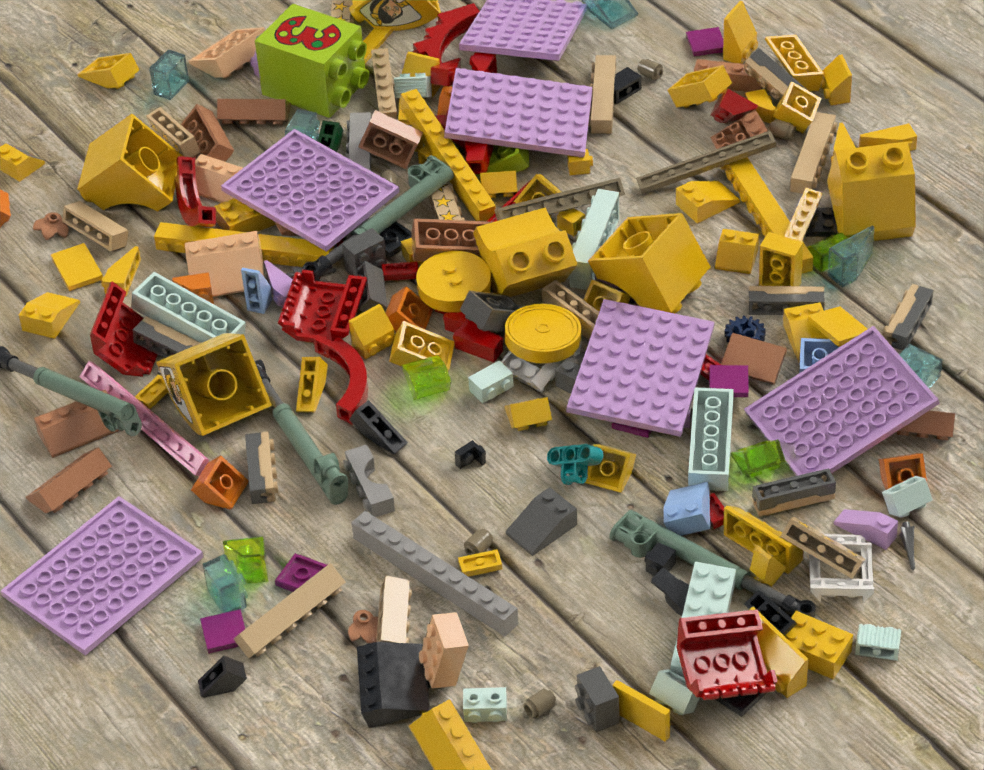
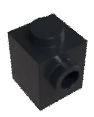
M658 542L651 551L647 552L644 558L646 572L652 576H655L662 568L670 572L676 564V550Z

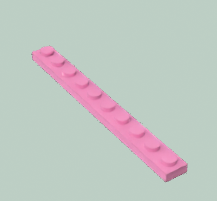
M88 361L79 377L89 386L100 391L106 390L109 395L133 404L142 423L141 430L190 472L200 476L209 459L94 362Z

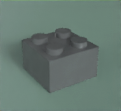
M373 228L342 243L344 267L349 275L354 276V272L364 261L382 269V264H387L385 239Z
M599 666L578 674L577 684L575 685L577 692L575 701L578 709L583 710L585 713L587 724L589 726L592 725L595 732L619 724V696L602 668Z

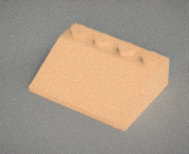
M264 27L236 29L188 62L214 78L222 77V79L231 76V72L234 70L237 71L243 68V64L246 62H251V57H254L256 50V37L262 34L265 29Z
M257 231L185 243L189 275L209 272L213 297L244 292L242 267L258 270L264 276L261 242Z

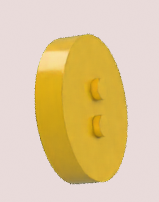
M447 251L436 254L422 263L416 276L417 291L420 299L426 305L438 311L461 312L460 308L469 291L490 293L491 272L489 266L482 258L469 252Z
M551 304L528 305L514 311L505 323V343L507 348L515 356L529 362H559L572 356L580 346V321L572 312L560 306Z

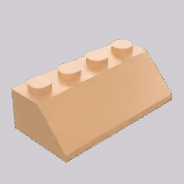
M201 154L195 160L198 195L220 203L233 199L232 196L222 191L221 185L242 170L243 167Z

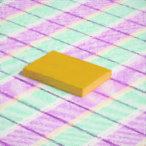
M85 243L51 254V259L69 291L101 281L103 277Z
M841 306L808 315V322L838 347L843 346L868 330Z
M616 680L612 686L619 696V715L666 742L670 738V710Z

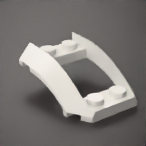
M582 341L580 342L578 350L572 356L580 354ZM509 351L501 362L513 373V378L542 393L545 385L553 380L555 370L564 360L545 363L540 369Z
M824 534L851 551L860 552V556L865 558V561L861 566V579L821 578L820 560L809 554L810 589L812 594L820 602L821 595L827 597L847 596L850 598L862 596L864 603L874 593L872 543H866L865 538L861 535Z

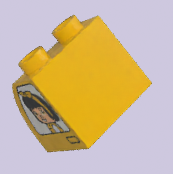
M352 0L353 4L349 7L351 15L357 22L362 23L365 20L377 30L392 28L393 31L416 28L437 18V14L441 13L438 0Z
M223 333L156 362L170 398L186 423L201 436L272 406L244 334Z

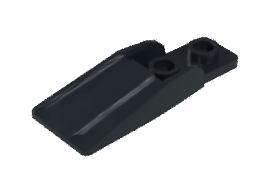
M662 568L651 579V583L665 594L667 604L682 617L689 584L681 579H677L665 568Z

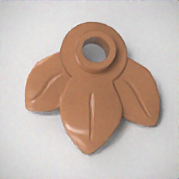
M55 212L46 214L44 218L36 220L33 225V230H41L45 240H49L55 234L66 238L69 232L68 225L62 222L61 215Z
M367 610L357 611L353 616V623L348 629L350 640L356 641L362 638L368 644L376 642L378 617L373 616Z

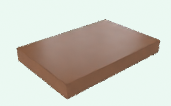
M732 333L721 365H748L749 378L775 385L787 348Z

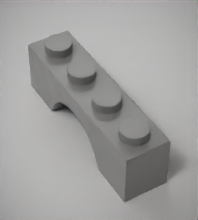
M363 445L345 451L346 459L343 460L345 470L350 471L351 482L353 485H357V494L359 498H363L365 510L369 511L374 517L395 511L394 497L388 485L377 484L367 479L375 471L374 457L368 446Z

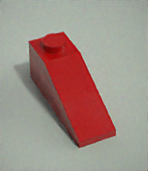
M461 58L432 66L431 84L453 85L456 68L461 69Z

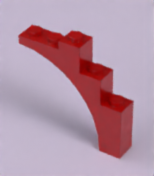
M472 3L437 14L438 21H436V26L425 29L426 36H424V40L413 43L414 50L412 52L438 58L441 64L445 49L459 35L468 31L480 11Z
M447 110L446 115H435L444 130L449 110ZM451 139L465 150L467 154L466 162L474 174L487 173L494 148L493 145Z
M435 310L444 314L445 330L454 333L455 349L493 363L503 352V337L488 330H480L475 322L465 317L466 315L463 312Z

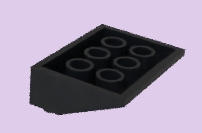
M373 642L357 647L361 714L369 728L420 716L422 713L430 710L428 680L425 678L424 665L419 660V652L422 651L423 644Z

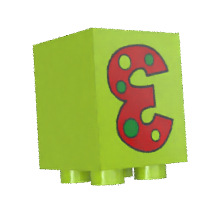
M292 4L255 40L262 95L273 99H286L293 106L331 118L340 107L345 108L348 105L351 96L359 88L363 89L368 83L369 70L365 69L364 60L367 45L362 40V30L359 25Z

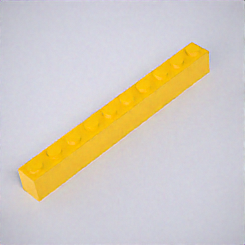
M414 89L401 93L400 109L412 127L423 132L420 139L429 152L450 167L454 178L449 182L450 184L452 183L460 199L475 221H487L495 214L496 205L452 140L444 138L445 130L418 90Z
M748 157L721 166L720 168L725 171L727 179L731 180L734 190L740 194L741 201L747 205L748 212L752 213L756 224H759L763 235L766 236L768 232L784 236L790 221ZM804 242L802 274L813 271V256Z
M160 222L154 235L156 250L186 253L185 243L247 232ZM258 234L261 242L263 263L268 260L272 264L303 267L305 263L314 262L322 255L326 256L334 250L333 246L328 251H325L306 239Z

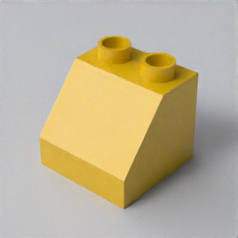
M908 141L835 150L827 183L840 244L848 245L912 237L916 227L915 171Z

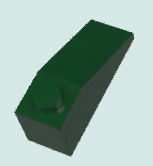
M323 120L317 142L337 152L344 132L340 123Z

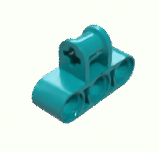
M588 444L553 447L547 453L548 463L561 467V480L565 485H571L575 482L584 484L587 480L588 466L598 465L603 460L602 449Z

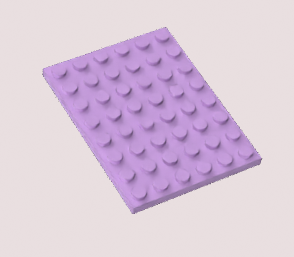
M487 0L459 43V50L559 61L587 11V4H582V2L578 1L570 3L565 0Z
M456 68L444 138L584 157L592 87Z
M293 129L221 185L222 191L325 251H328L399 193L397 185L296 129Z
M604 299L568 401L566 412L681 437L715 322Z
M872 326L744 410L793 473L798 476L828 468L831 473L835 472L940 403L939 399L880 332Z
M118 496L1 590V595L86 656L203 558V552Z

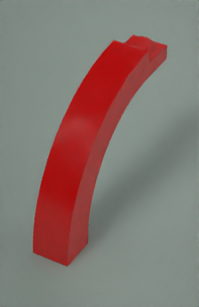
M178 156L176 158L177 176L175 177V187L181 216L189 226L211 228L216 225V207L202 206L197 190L195 157Z
M318 334L313 338L315 352L336 362L345 370L350 378L345 394L336 403L337 418L352 424L349 419L355 410L367 402L368 381L365 364L359 353L346 341L339 337L331 341L329 338Z

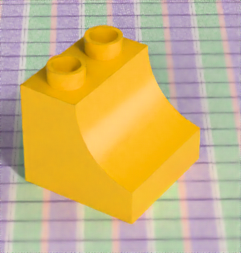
M130 114L89 144L77 190L84 200L93 202L102 210L114 205L128 203L143 205L158 212L173 200L176 188L175 177L177 176L176 158L183 155L135 115Z
M546 207L478 226L473 232L481 258L490 268L491 288L494 294L513 297L544 288L555 280L560 283L565 282L578 265L566 230L560 231L554 225Z
M682 213L627 217L588 260L597 279L618 286L629 294L640 307L674 314L682 308L681 301L684 297L701 286L702 282L700 279L711 268Z

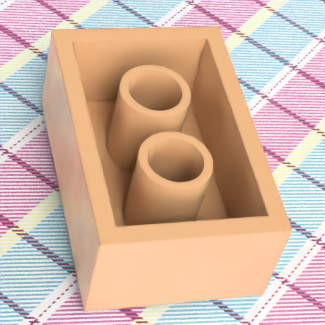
M457 612L432 615L430 624L427 625V634L423 639L419 660L424 665L425 678L429 680L431 688L451 687L457 684L469 647Z

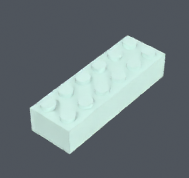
M598 189L596 195L592 196L591 207L587 208L586 219L582 220L581 231H578L576 243L572 245L578 265L567 278L570 280V287L587 290L591 280H595V274L588 260L615 232L619 222V192Z
M153 272L132 292V309L198 342H205L223 333L244 334L245 336V321L156 272Z
M694 389L688 486L708 482L709 490L728 491L734 389Z
M695 562L682 618L728 613L735 585L736 569ZM676 640L670 670L684 678L676 648Z

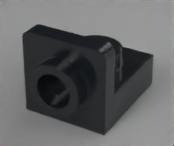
M473 440L454 452L455 465L459 469L471 464L474 460L478 461L481 465L486 463L485 449Z

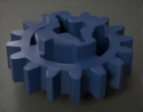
M743 315L742 319L735 317V321L730 319L729 324L725 325L724 330L726 342L730 341L732 333L765 341L766 328H764V323L759 324V319L754 321L753 316L748 319L745 315Z

